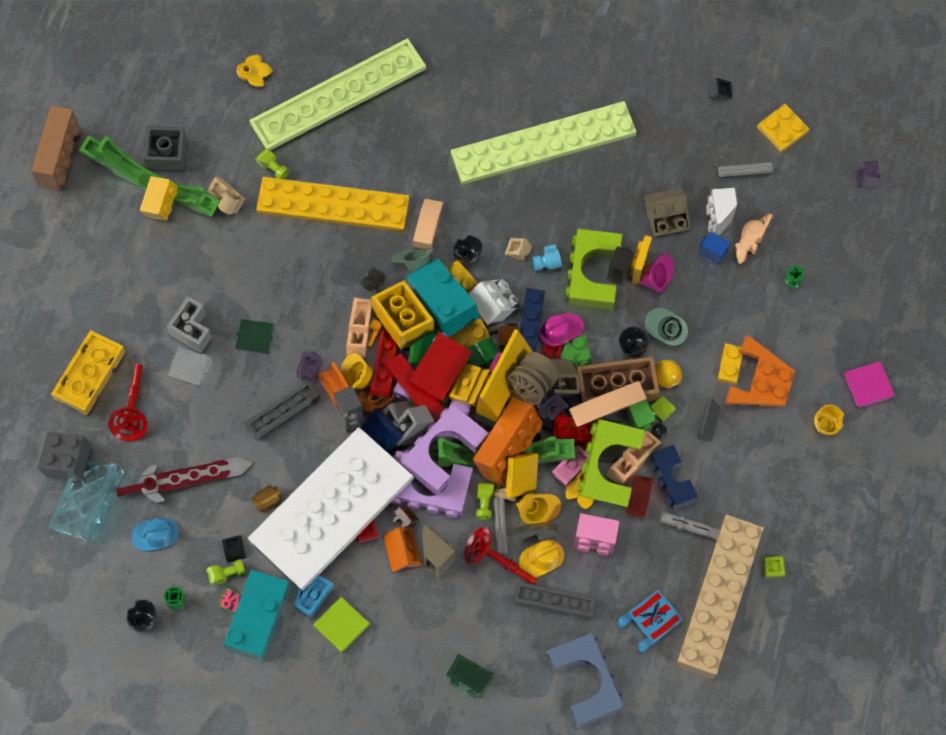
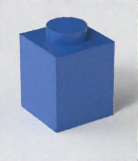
M710 232L708 237L704 236L700 242V254L720 264L728 252L731 242Z

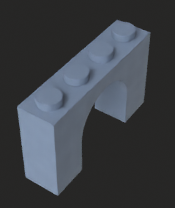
M592 633L551 648L546 653L554 673L573 665L582 664L594 669L600 678V690L595 696L570 707V712L577 729L623 711V704H625L622 693H618L616 690L617 682L614 675L609 674L607 669L609 667L608 660L605 655L602 656L600 653V642L597 637H593Z

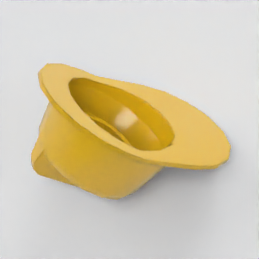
M358 353L348 355L343 361L340 370L348 386H353L354 389L359 390L365 389L367 386L371 387L373 369Z
M529 493L523 496L520 502L516 503L521 520L526 524L549 523L556 519L561 511V502L553 494Z
M543 540L524 550L519 557V564L522 569L532 576L539 577L562 564L564 551L562 546L556 541Z

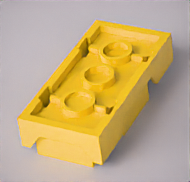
M90 330L52 391L53 399L87 416L97 400V395L99 396L112 375V369L118 366L126 352L124 346Z

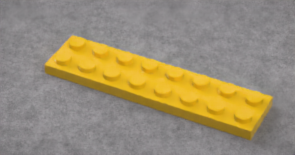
M263 177L256 211L259 214L404 232L409 195Z

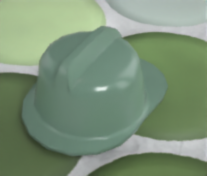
M433 248L405 250L394 254L391 260L395 263H405L409 271L413 273L432 262L430 254L434 250Z
M655 308L646 315L645 328L653 337L671 346L679 345L686 340L688 325L680 316L664 308Z

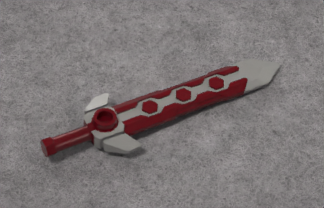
M233 457L156 475L155 472L158 466L152 465L142 473L140 484L116 488L117 496L120 497L142 491L147 499L155 503L164 502L165 499L159 493L239 476L252 465V462L240 457Z

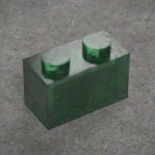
M458 654L446 674V679L449 680L448 683L453 687L459 688L460 686L464 688L469 696L482 698L493 679L494 673Z

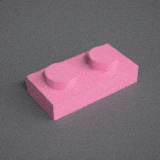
M577 445L575 448V459L563 460L552 471V475L566 487L582 471L583 462L587 461L588 453Z

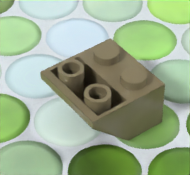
M681 188L645 195L647 214L654 237L690 230L687 196Z
M550 359L559 371V378L554 386L548 390L545 398H571L581 394L579 374L570 360Z
M425 525L423 527L424 566L439 579L455 562V548L449 541L446 540L444 542L439 537L440 534L433 527L429 529Z

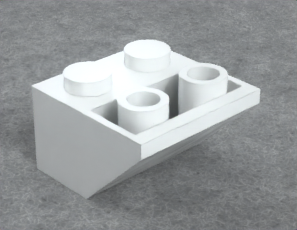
M735 188L712 189L711 196L708 197V204L706 205V215L710 216V221H708L709 233L713 232L720 235L732 222L737 207Z
M503 279L482 281L469 293V296L477 304L479 314L487 325L501 323L523 309L519 299L512 293L508 283Z

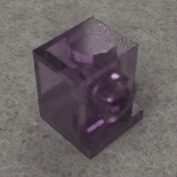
M863 161L861 168L855 171L857 188L876 187L880 179L878 161Z
M303 351L296 371L298 379L316 384L323 362L320 354L314 351Z
M553 388L548 390L547 395L539 404H536L539 409L537 413L544 420L548 417L551 421L564 408L567 409L569 407Z

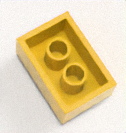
M405 281L371 297L373 312L401 350L416 343L429 333H434L433 318Z

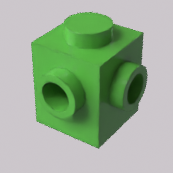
M647 400L631 405L625 410L634 428L646 431L652 428L651 424L656 421L655 411L652 407H649Z

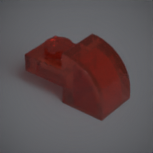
M634 474L626 514L645 518L653 478Z

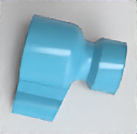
M556 244L545 246L544 256L532 257L535 271L542 270L544 267L549 270L562 267Z

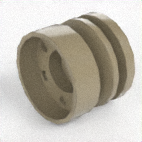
M529 352L525 354L518 366L510 373L507 378V385L510 391L521 401L536 405L543 400L548 390L557 382L559 371L555 364L546 356L537 352Z

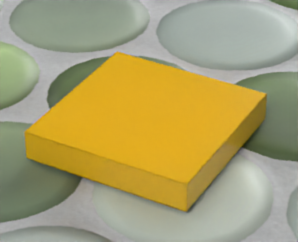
M532 452L508 458L506 497L512 498L536 492L538 453Z

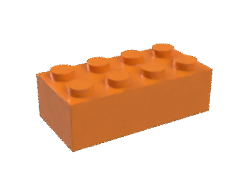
M513 396L473 458L484 478L504 486L507 481L508 458L523 455L526 449L531 446L536 433L542 428L543 422L534 405L525 403Z

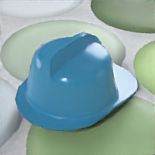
M169 518L147 520L139 523L134 528L132 542L141 551L166 548L176 542L179 536V529L177 524Z

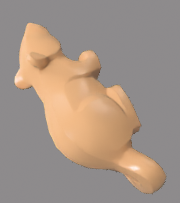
M769 213L759 220L748 221L744 225L741 240L735 244L734 248L738 264H742L745 261L749 251L753 255L758 248L756 243H761L767 226L773 218L772 214Z

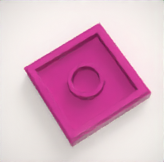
M880 361L844 373L858 409L895 396Z

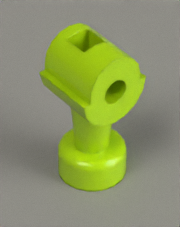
M264 149L255 158V161L261 168H270L276 172L275 177L279 180L285 179L290 172L286 166L280 167L278 165L276 156L268 149Z
M478 482L477 499H480V509L476 511L477 519H491L492 512L488 508L490 499L493 497V483Z
M236 560L233 566L222 568L221 566L214 565L206 569L211 586L225 583L227 577L235 573L238 576L245 575L246 572L242 560Z

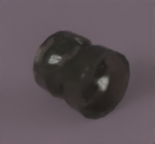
M371 267L367 277H364L360 283L369 292L376 293L379 289L378 285L384 282L386 276L379 269Z

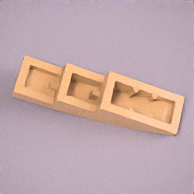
M637 381L572 407L569 411L576 427H579L593 420L595 421L618 412L647 398L640 382Z

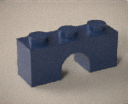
M672 445L652 453L650 465L652 470L656 471L659 476L658 483L661 489L664 488L667 493L665 497L668 505L673 506L674 511L696 503L698 496L690 479L678 482L672 478L671 472L679 469L682 463L675 446Z

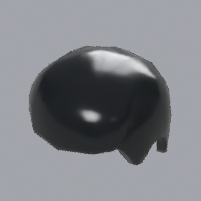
M468 235L464 240L458 239L452 249L453 256L461 263H473L481 255L482 242L477 237Z
M628 327L622 331L618 339L622 352L630 358L643 355L649 346L646 333L638 327Z
M137 600L135 605L127 610L126 622L130 629L144 632L155 625L157 612L153 603L148 600Z

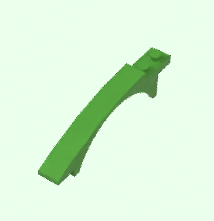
M88 135L79 149V153L111 169L113 174L145 190L151 176L163 178L135 162L107 136L101 142ZM173 182L178 186L174 203L212 217L220 202L219 199L204 192L205 189L200 186H187Z
M548 437L533 442L524 454L538 453V463L575 459L574 439ZM438 438L437 446H431L430 458L439 467H453V464L478 468L473 461L477 453H474L465 445L456 444L444 438Z

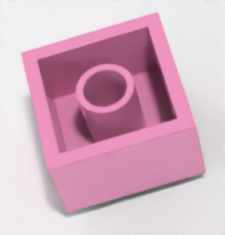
M580 513L574 547L583 552L592 550L597 551L599 555H612L619 521Z

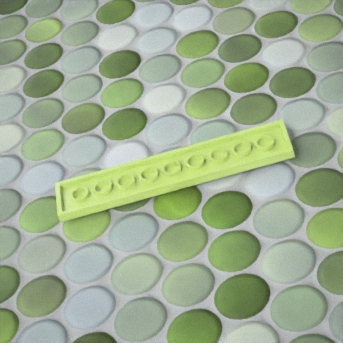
M407 38L249 120V123L265 149L272 150L426 70V65Z
M623 101L451 150V156L461 185L636 136V129L626 103Z

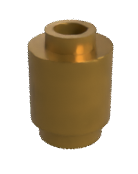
M270 484L255 493L252 500L259 511L263 509L265 511L279 503V497L282 495L277 486L272 487Z

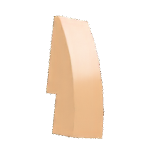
M429 199L424 200L413 239V247L421 249L433 247L443 202Z
M354 298L346 344V356L352 353H358L361 357L366 356L372 314L371 299Z
M647 430L644 433L641 449L628 448L622 457L610 467L606 476L616 484L623 486L651 457L652 453L657 450L662 442Z

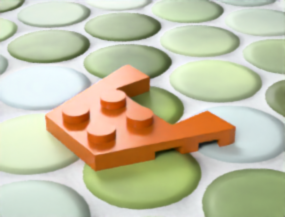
M746 335L740 353L758 359L749 392L731 386L728 390L725 404L784 407L795 370L750 336Z

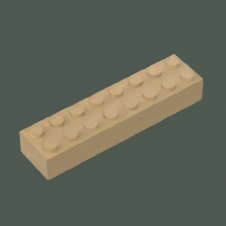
M729 515L725 516L675 667L712 680L716 677L764 527Z

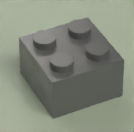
M147 126L144 162L147 169L184 171L187 140L184 127Z
M47 432L38 469L45 476L82 480L92 444L83 435Z

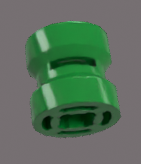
M173 586L165 591L164 600L171 610L178 611L185 606L186 597L179 587Z

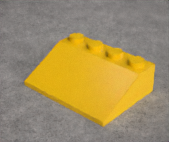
M516 329L479 397L476 413L496 423L506 409V403L515 396L507 385L508 376L518 366L526 353L533 352Z

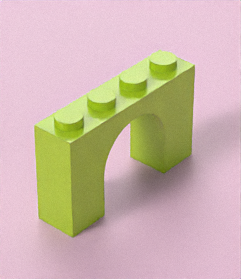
M577 229V235H573L572 246H575V252L570 254V263L573 264V269H569L567 279L571 281V286L566 287L565 298H569L568 305L613 310L616 285L594 283L588 280L583 275L581 266L587 259L595 256L619 259L622 234Z
M601 419L596 420V423L592 424L590 434H593L592 441L588 442L586 448L588 459L583 462L582 472L584 476L583 480L579 481L577 491L580 492V497L628 507L632 488L605 480L599 472L598 459L602 451L611 445L640 450L645 430Z

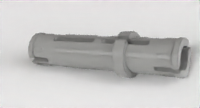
M663 511L660 523L677 527V530L684 529L715 540L718 539L720 528L687 519L684 515L678 516Z

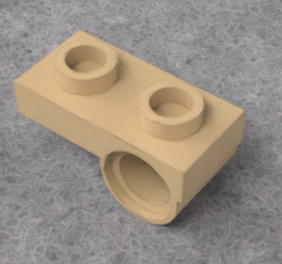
M216 176L207 190L209 194L220 200L218 208L226 214L238 213L245 200L241 194L220 176Z

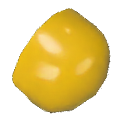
M662 360L655 365L658 386L670 389L681 383L683 377L682 370L675 361Z
M833 404L824 405L815 414V428L823 435H836L843 427L844 413L838 406Z

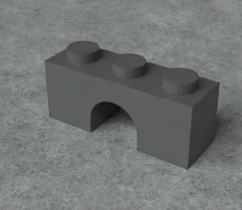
M353 386L334 393L335 401L338 405L336 407L337 413L346 433L354 432L358 427L361 429L364 426L362 405Z

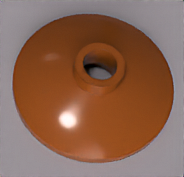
M367 386L358 395L363 411L367 413L379 412L385 409L393 400L394 389L391 386L390 397L370 395L371 387Z

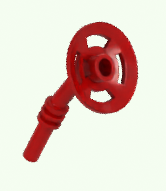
M135 364L132 385H129L131 389L128 390L130 392L128 393V406L114 411L108 422L110 432L116 438L123 441L140 439L145 435L148 427L144 414L135 409L137 398H139L138 394H140L139 390L141 389L139 385L143 369L142 364ZM116 416H118V418H117V425L115 426V425H114V418H115ZM140 420L143 421V427L141 430L138 429L140 426ZM122 429L126 431H132L133 434H123L120 431Z
M480 527L469 537L464 549L466 562L475 564L485 555H488L505 566L506 570L512 571L513 575L517 574L532 585L537 583L538 579L522 569L520 564L516 565V562H513L512 559H507L490 548L492 541L490 529Z

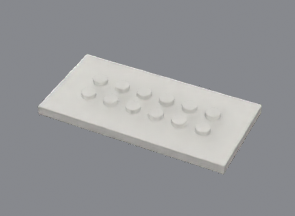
M358 427L248 539L303 591L414 477Z

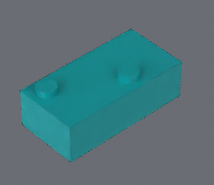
M438 258L406 276L412 292L448 337L480 319L477 304Z
M255 570L250 571L224 642L226 650L264 662L291 588L289 581Z

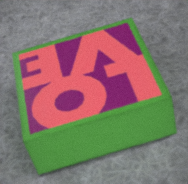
M226 588L217 606L235 615L242 594Z

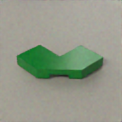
M431 332L410 346L409 364L415 366L420 364L433 343L432 340L438 334Z

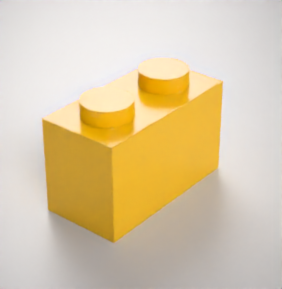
M151 176L139 211L148 218L167 221L172 211V204L177 195L178 186L170 179Z

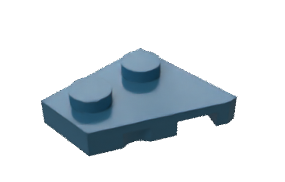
M318 575L303 591L299 587L297 588L298 595L295 599V608L312 618L335 585L321 575Z

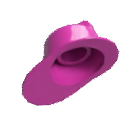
M662 254L655 262L646 265L642 271L640 284L645 285L649 289H654L657 293L662 292L674 274V263L671 256Z
M573 313L554 315L542 325L540 336L545 344L559 346L579 337L584 330V324L582 319Z

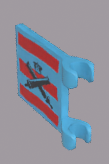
M657 590L631 611L620 617L617 624L620 628H624L632 620L647 637L638 646L639 651L644 653L684 620L661 592Z

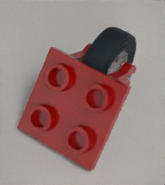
M559 398L544 401L539 409V417L543 422V426L553 430V437H556V439H574L575 446L587 447L588 442L592 440L590 432L595 421L593 420L576 427L569 411L572 408L570 403Z

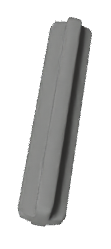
M771 162L718 167L719 177L772 173L773 171Z
M495 497L494 515L497 552L499 554H507L504 498Z

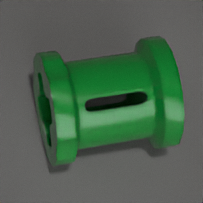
M792 266L788 269L785 284L789 288L795 289L801 285L804 278L803 269L799 266Z

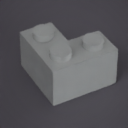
M187 296L167 325L170 336L200 353L203 352L212 338L210 330L200 324L206 315L204 305Z
M406 401L388 404L380 414L397 446L414 444L434 422L425 405L410 408Z

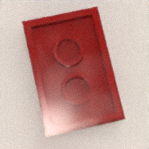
M439 332L409 382L442 402L471 356L472 351Z

